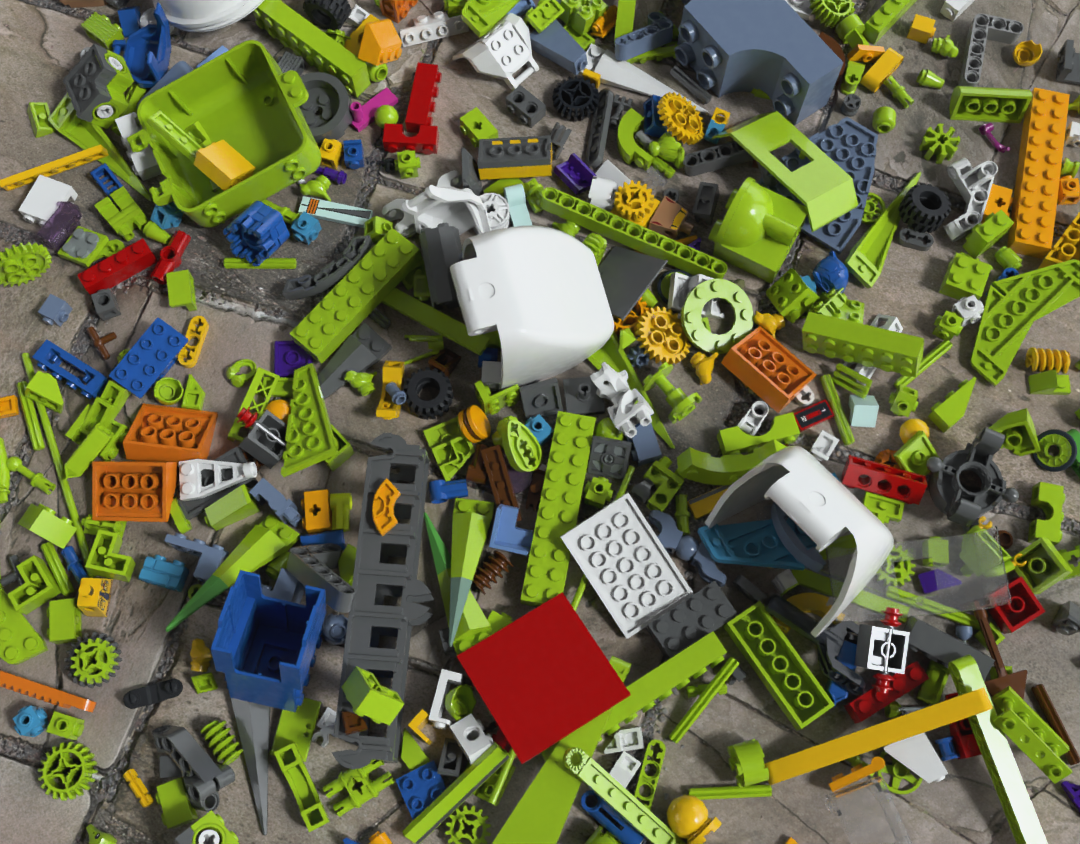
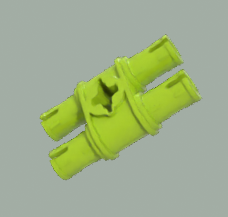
M372 759L370 764L362 769L353 770L349 768L345 772L341 771L338 778L323 786L324 792L333 788L326 794L328 798H331L343 789L348 791V797L333 805L335 811L343 807L336 813L339 817L355 807L361 808L362 804L374 797L377 798L380 791L395 783L393 777L385 781L392 775L389 771L375 780L369 778L370 772L384 765L383 760L374 763L376 760ZM362 781L363 785L361 788H356L355 784Z

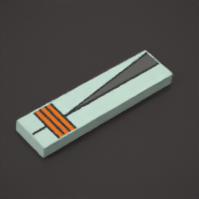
M303 196L298 210L300 214L305 211L314 218L364 228V223L373 216L372 210Z

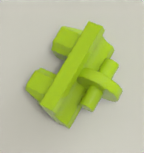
M535 178L527 183H522L526 200L531 205L534 213L543 211L540 206L544 189L542 184H539Z

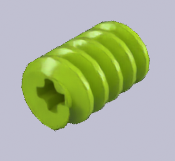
M216 720L206 725L200 733L206 734L204 740L210 741L208 747L214 748L213 755H219L217 762H223L222 765H229L238 759L244 750L235 749L239 745V742H231L235 735L227 736L231 728L223 729V726L227 723L226 720L221 722Z

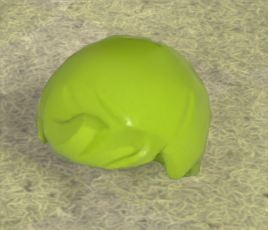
M462 684L445 695L444 703L447 712L458 722L469 714H473L476 699L473 696L472 687Z

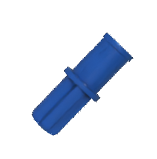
M72 546L64 548L61 551V555L68 565L67 569L72 571L78 584H80L82 578H88L82 567L83 561L78 558Z

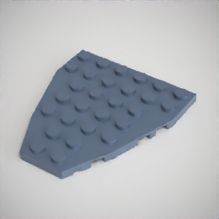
M848 117L840 120L838 124L829 126L827 130L812 135L808 139L852 177L858 206L814 232L811 231L807 215L801 232L839 255L861 224L874 175L876 144L878 140V134ZM797 148L780 160L791 172L812 161L807 157L804 160L800 159L799 154L801 151ZM762 177L758 181V184L805 206L782 183L779 182L776 186L769 187L763 183Z

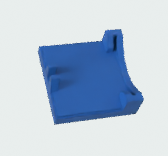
M434 760L395 779L412 820L419 816L447 789L441 775L437 774L438 767Z

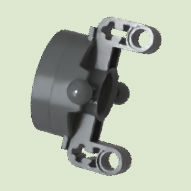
M984 427L975 436L972 444L967 443L965 450L955 451L943 460L938 457H930L927 460L926 466L931 471L929 478L931 499L936 507L947 515L948 520L968 527L978 517L994 508L1002 498L1007 503H1015L1018 500V491L1015 488H1006V481L1003 480L998 466L992 461L994 454L999 451L1004 442V434ZM961 471H973L980 477L982 485L979 492H969L962 487L959 481Z

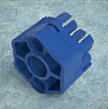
M254 201L223 230L224 235L231 231L226 236V239L232 242L230 244L231 252L236 257L244 258L246 256V260L249 263L257 258L253 262V266H259L290 237L282 214L261 201Z

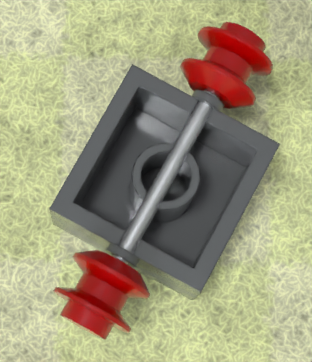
M243 407L236 416L239 418L237 423L243 421L245 423L244 428L251 425L252 428L241 441L239 447L271 469L281 459L283 452L286 451L287 442L285 437L287 424L268 410L257 419V412L252 414L249 412L250 407L247 409Z
M886 607V611L881 610L885 614V619L880 621L884 625H888L885 628L860 624L854 665L880 670V673L873 675L877 682L872 686L876 687L875 691L888 693L889 690H893L889 685L895 679L891 675H887L889 672L905 673L910 632L895 630L894 627L902 625L898 621V616L903 614L899 613V609Z

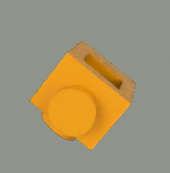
M1071 175L1062 177L1059 182L1058 205L1077 204L1080 200L1078 178H1072Z

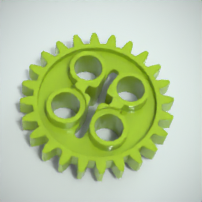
M30 242L26 245L20 243L17 247L13 244L11 249L4 248L5 252H0V285L3 284L5 287L9 284L10 287H13L17 284L20 286L23 282L28 284L29 280L34 281L35 277H42L41 273H46V269L50 268L49 264L52 263V257L47 248L43 247L42 244L38 246L36 242L32 245Z

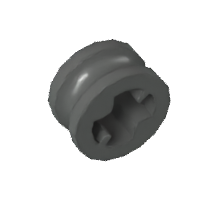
M672 188L665 190L663 198L670 195L674 197L673 201L678 203L679 192Z

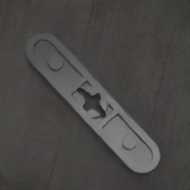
M607 88L602 89L598 93L599 103L598 107H595L586 154V164L592 168L600 166L603 162L614 97L613 92Z

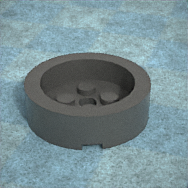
M313 72L300 76L309 97L299 108L317 145L321 146L324 138L338 140L345 134L344 131L353 121L350 107L353 102L345 86L333 75L323 72ZM318 109L323 110L321 115H315Z

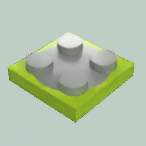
M77 226L57 254L61 258L89 268L109 239L106 235Z

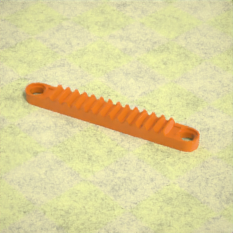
M0 670V687L13 690L14 692L28 695L29 697L69 709L73 706L92 713L97 702Z

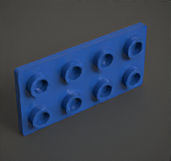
M156 318L109 374V377L141 399L151 386L154 387L155 383L163 378L178 360L177 355L187 344L188 338L160 318Z

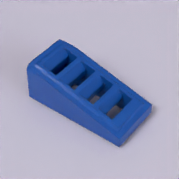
M104 163L90 172V174L113 202L110 194L123 185ZM106 173L108 174V175H107L106 177H104L103 179H101V180L99 179V178H100L101 176H103L104 174H106ZM110 178L112 179V180H111L110 182H108L107 184H105V185L103 184V183H104L105 181H107L108 179H110ZM116 183L114 187H112L109 190L107 189L109 186Z

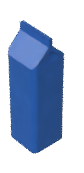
M844 640L835 659L855 672L857 666L854 663L857 645ZM828 678L824 691L836 706L837 702L848 697L849 691Z

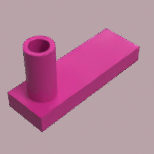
M386 87L363 106L359 102H353L350 106L353 115V121L350 125L358 132L362 131L375 121L374 114L378 107L381 105L394 106L399 102L398 98Z

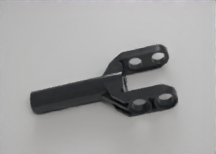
M777 593L772 594L766 601L764 610L817 645L818 662L825 676L852 694H863L866 688L863 677L835 659L839 654L844 639L857 645L859 625L853 621L840 622L836 626L827 627L815 638L811 631L819 622Z

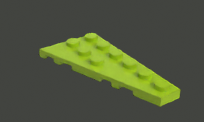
M313 363L294 371L292 385L294 392L293 399L290 400L291 414L288 415L285 437L287 442L286 451L283 452L284 466L281 467L280 473L283 477L339 454Z

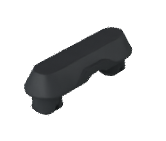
M170 679L127 692L123 697V702L130 709L156 704L179 696L183 690V685L178 679Z

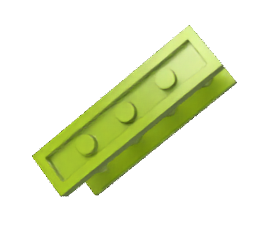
M1010 686L992 697L993 702L1003 711V713L993 719V722L1054 784L1072 773V770L1059 758L1069 751V746Z

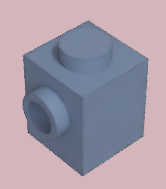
M50 294L38 313L43 317L42 321L50 326L55 324L61 327L67 321L73 309L66 301Z

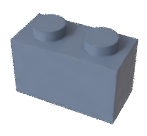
M651 423L648 426L643 427L640 424L636 427L637 434L634 437L629 438L627 435L625 436L626 441L632 442L631 457L633 461L637 462L638 466L661 459L662 454Z

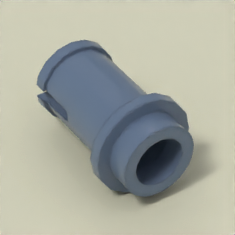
M395 382L388 383L385 390L392 397V402L397 405L405 403L406 393L401 391Z

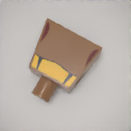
M664 196L649 222L648 229L668 238L676 239L680 231L690 235L694 225L686 222L688 210L669 197Z

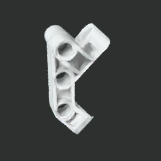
M962 158L947 166L949 177L966 202L963 215L946 226L943 225L952 242L970 234L972 228L979 222L981 223L992 183L998 171L996 163L986 161L972 168L968 159ZM975 197H979L981 201L976 200ZM968 219L972 220L974 224H970Z

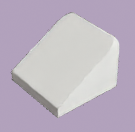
M356 4L345 22L359 27L361 22L370 14Z

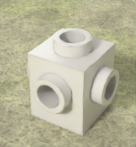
M972 295L968 298H961L953 305L951 312L963 318L961 323L963 327L970 323H977L981 319L984 306L980 300H977Z

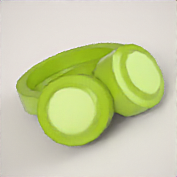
M249 359L237 361L232 367L227 368V379L231 380L235 387H243L246 381L251 380L255 376L257 371L256 364ZM243 366L251 369L249 374L235 375L240 372V368Z

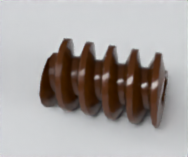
M496 550L493 551L494 557H487L489 563L482 562L483 569L477 567V574L474 575L472 581L475 587L484 595L486 594L484 587L491 589L489 582L497 584L495 577L503 578L501 571L503 570L508 573L507 565L513 567L511 562Z

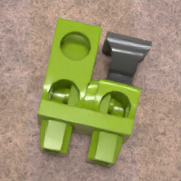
M666 456L662 457L659 461L656 460L644 474V481L636 484L631 491L633 496L645 504L650 495L651 488H657L646 506L650 510L664 512L684 483L685 477L679 475L678 468L674 473L668 469L672 461Z

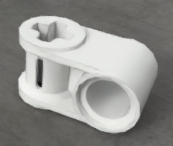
M763 401L755 402L737 426L746 434L755 436L769 412L768 405ZM754 409H761L763 415L756 414Z

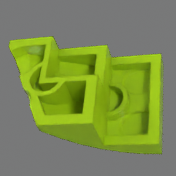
M458 417L422 431L446 482L450 481L475 452L472 443L464 436L460 429Z

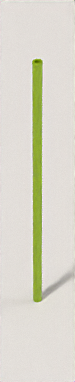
M23 353L21 357L30 382L35 372L29 353ZM35 401L71 521H73V526L77 528L75 534L86 565L90 554L89 547L83 533L68 479L64 481L66 478L65 469L46 407ZM87 571L89 578H93V577H96V576H97V575L90 574V573Z

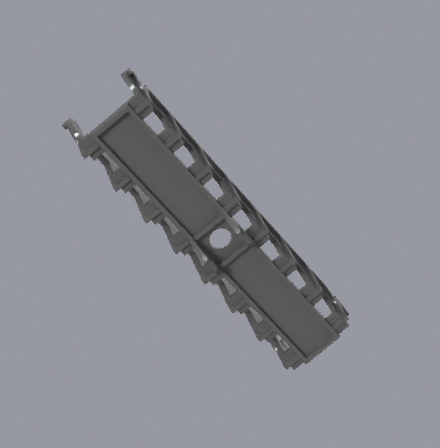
M383 433L370 443L372 447L393 452L387 455L368 457L352 582L355 594L351 611L348 615L334 737L359 746L356 751L350 749L332 753L337 762L343 767L353 770L364 768L370 764L372 759L376 760L374 763L379 760H383L384 763H398L404 706L390 726L388 725L387 737L369 736L371 718L365 715L361 718L366 722L368 730L346 735L342 712H353V707L345 698L346 695L341 687L357 666L373 673L375 677L393 678L392 690L397 692L404 702L407 671L409 668L411 631L413 626L427 622L434 615L427 612L430 607L417 604L435 601L428 587L420 580H417L427 478L429 476V458L426 449H421L420 445H407L403 438L391 433ZM390 468L400 469V472L398 474L390 473ZM387 478L401 493L395 502L394 516L397 519H410V524L398 523L382 537L373 520L372 506L378 487ZM397 481L414 482V484L397 483ZM389 557L406 558L405 565L388 564ZM384 596L402 597L401 607L384 606ZM380 636L397 637L396 649L379 648Z

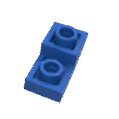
M343 529L300 536L302 546L333 543L341 546L342 550L346 548Z

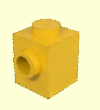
M915 14L906 38L926 44L928 39L934 36L936 20Z
M324 138L320 148V165L337 170L344 153L342 144L335 139Z

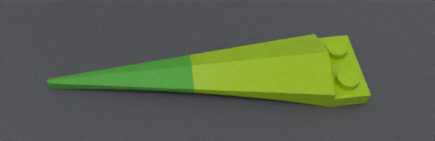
M424 512L449 626L451 555L427 513ZM470 590L453 642L457 655L493 634L488 620Z
M269 514L259 525L253 527L168 624L166 632L171 631L202 606L234 585L240 570L252 573L287 552L300 539V534L272 514Z

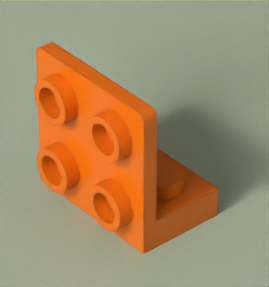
M379 0L382 15L396 23L404 19L408 11L418 2V0Z

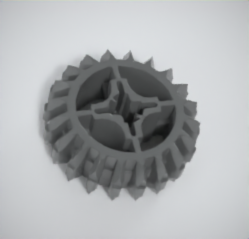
M93 632L92 636L89 633H85L84 639L77 637L78 644L70 643L73 649L72 651H66L67 654H70V657L64 659L65 662L69 663L64 668L70 671L68 677L73 678L74 683H79L81 687L88 686V688H94L95 685L97 687L102 686V683L98 684L95 681L93 685L88 684L87 681H79L80 677L73 675L77 669L70 667L75 664L71 657L77 656L74 650L81 649V642L87 645L88 639H93L95 642L96 638H100L102 641H109V646L112 645L117 648L119 644L113 642V637H107L105 633L99 635L98 632ZM115 649L113 653H117L120 655L122 651L120 649ZM120 657L114 659L116 662L123 661ZM113 666V669L119 670L120 666ZM108 673L109 676L116 677L115 673ZM102 678V682H105V683H109V682H110V680H106V679Z

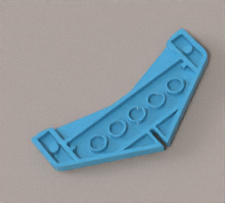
M835 472L832 473V475L840 482ZM788 517L786 522L807 550L813 547L816 548L817 544ZM772 519L727 525L716 524L711 528L706 525L698 528L697 532L715 562L803 571L805 568H808L800 563L783 545L776 533Z

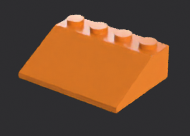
M761 326L734 345L721 362L777 413L784 409L817 375Z
M143 403L123 441L126 459L137 461L177 462L178 466L180 461L192 459L207 460L218 412Z
M92 461V520L168 522L177 484V462Z

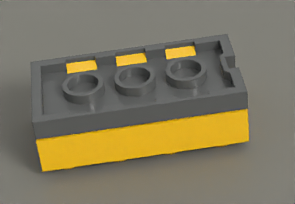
M551 135L480 139L477 162L480 180L552 176L553 151Z

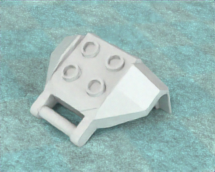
M513 13L505 15L486 35L469 47L460 50L452 58L453 61L459 58H466L477 73L504 79L512 91L532 73H536L539 70V66L532 58L529 28L521 17ZM526 63L528 68L514 79L512 74Z
M430 185L425 188L424 192L402 203L403 210L413 215L416 233L421 234V229L436 228L441 223H448L449 226H454L459 230V235L474 226H477L479 234L491 231L487 210L480 197L455 187L438 188Z

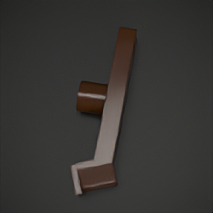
M540 463L538 468L534 470L526 501V510L529 509L530 505L533 506L534 512L537 509L547 469L545 464Z

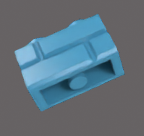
M155 555L154 558L147 556L139 579L145 583L181 593L189 575V569L184 567L185 563L173 560V563L166 561L167 558L160 555Z

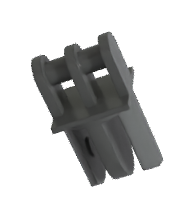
M556 122L550 133L555 160L558 159L562 150H564L563 146L572 131L569 128L566 130V127L564 125L560 126L558 122ZM556 146L559 147L558 150H557V152L554 151V149H555Z

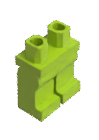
M122 186L110 194L121 211L116 208L108 196L94 206L120 238L130 241L135 236L132 231L137 227L143 231L144 226L148 223V219L125 187Z

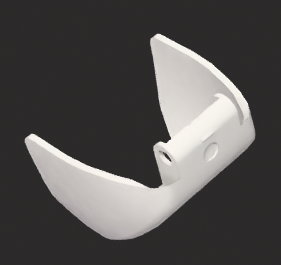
M532 225L484 232L466 238L463 243V261L450 266V272L468 335L476 336L498 330L502 348L499 391H503L516 384L519 387H523L534 382H540L572 369L602 348L614 331V320L593 252L578 239L563 231Z
M788 446L770 455L734 482L720 497L706 519L705 524L711 528L753 505L772 499L817 544L815 549L818 552L825 549L848 530L853 534L856 541V549L850 562L846 579L831 609L811 631V634L816 638L869 583L893 549L894 539L888 528L813 455L800 446Z

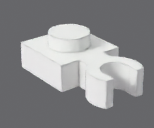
M327 707L317 724L322 729L312 737V741L316 742L317 738L322 736L324 741L321 746L323 748L329 743L328 736L330 734L334 736L337 712Z

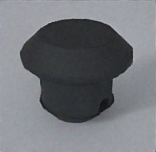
M386 158L381 164L387 173H390V171L394 173L396 171L395 159Z

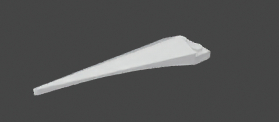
M591 43L586 52L588 64L585 68L600 74V83L631 90L648 96L654 94L663 97L669 92L671 94L673 92L676 95L679 94L626 60H617L615 54L608 49L604 50ZM584 69L581 70L578 73V75L582 76ZM691 101V105L696 106V111H700L703 115L709 114L707 110Z

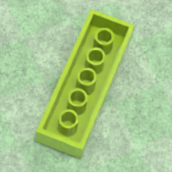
M813 312L808 313L802 328L803 350L812 354L818 353L829 358L835 357L849 363H859L865 367H876L886 372L900 373L906 377L917 376L923 358L924 338Z
M760 601L724 625L726 632L796 731L803 729L835 706L771 615L764 610V606Z

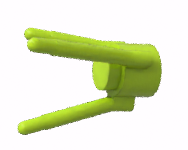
M404 335L405 338H410V341L428 342V349H432L431 352L405 361L404 365L439 353V350H444L442 335Z

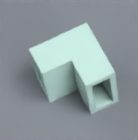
M850 395L848 403L850 408V425L854 427L875 428L879 409L875 397L867 395L865 398H861L857 395Z

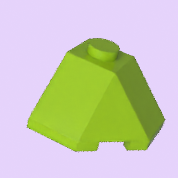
M1027 408L1007 413L989 427V429L1005 435L1001 449L1004 447L1019 456L1040 452L1035 426Z

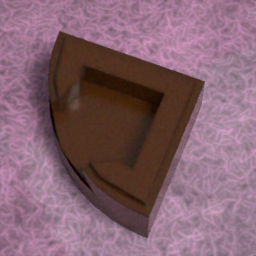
M349 711L342 712L346 735L368 730L366 722L360 716Z

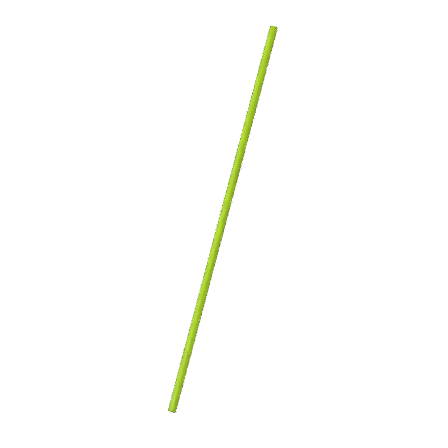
M629 465L615 500L625 494L635 470L634 466ZM583 574L571 603L575 611L588 583L585 574ZM512 747L509 751L510 758L504 763L488 801L493 805L496 804L516 756Z

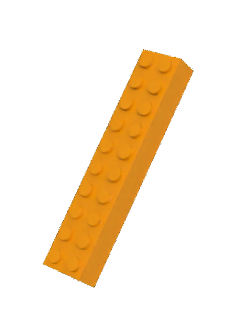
M1034 87L1032 90L1033 97L1024 114L1011 220L1014 224L1009 229L1007 248H1011L1018 254L1043 259L1052 249L1070 94Z

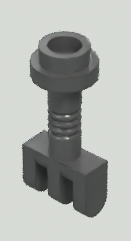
M616 94L612 105L616 107L614 116H610L609 128L613 130L618 129L623 110L628 111L630 109L633 99L629 98L628 103H625L626 97L623 96L621 101H618L620 95Z

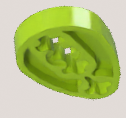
M516 419L504 421L501 426L502 442L510 465L518 472L534 471L538 468L542 459V450L539 442L533 433Z

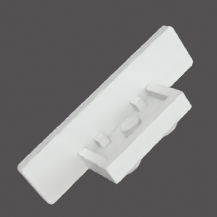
M438 11L430 16H418L417 19H413V27L399 30L402 45L407 47L468 32L469 28L462 21L461 15L449 18L446 12Z

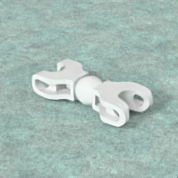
M456 170L450 171L439 178L436 187L457 188L462 183V176ZM469 188L461 189L474 194ZM395 199L383 207L382 214L389 221L402 219L396 224L395 230L405 238L416 234L413 215L405 212L402 208V203L406 199Z

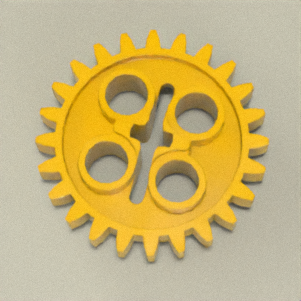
M669 92L658 101L659 105H657L659 109L657 113L661 115L659 119L664 121L662 125L667 126L666 131L672 132V137L676 136L677 141L682 140L683 144L687 142L688 145H694L703 139V136H705L704 132L706 131L704 128L705 123L701 122L703 117L699 116L700 111L695 110L696 106H692L691 101H686L685 96L682 98L680 93L676 95L675 92L672 94Z
M658 306L654 309L650 308L638 319L639 323L635 325L638 328L635 334L640 335L636 341L642 343L639 348H645L643 354L649 353V359L655 358L656 364L660 361L662 364L665 362L677 364L686 358V355L690 352L688 349L692 345L688 343L690 341L684 333L681 318H677L678 313L673 315L672 309L666 312L664 306L661 309Z

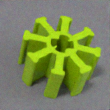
M937 124L935 130L929 127L919 146L920 151L928 150L924 156V159L927 161L930 160L933 154L936 155V164H941L945 157L950 161L957 151V146L960 142L959 136L952 137L955 132L953 127H950L947 133H943L944 124Z

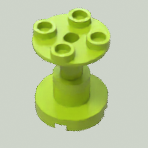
M665 362L658 368L659 371L654 375L650 374L643 380L645 384L643 390L648 391L658 385L667 396L666 402L673 409L668 415V419L675 424L676 419L680 421L696 408L694 404L696 402L700 403L702 398L697 392L687 396L680 387L676 389L666 378L674 366Z

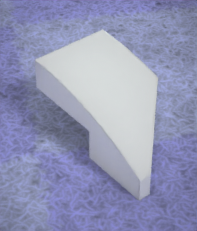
M641 727L616 732L608 747L605 748L604 754L645 748Z

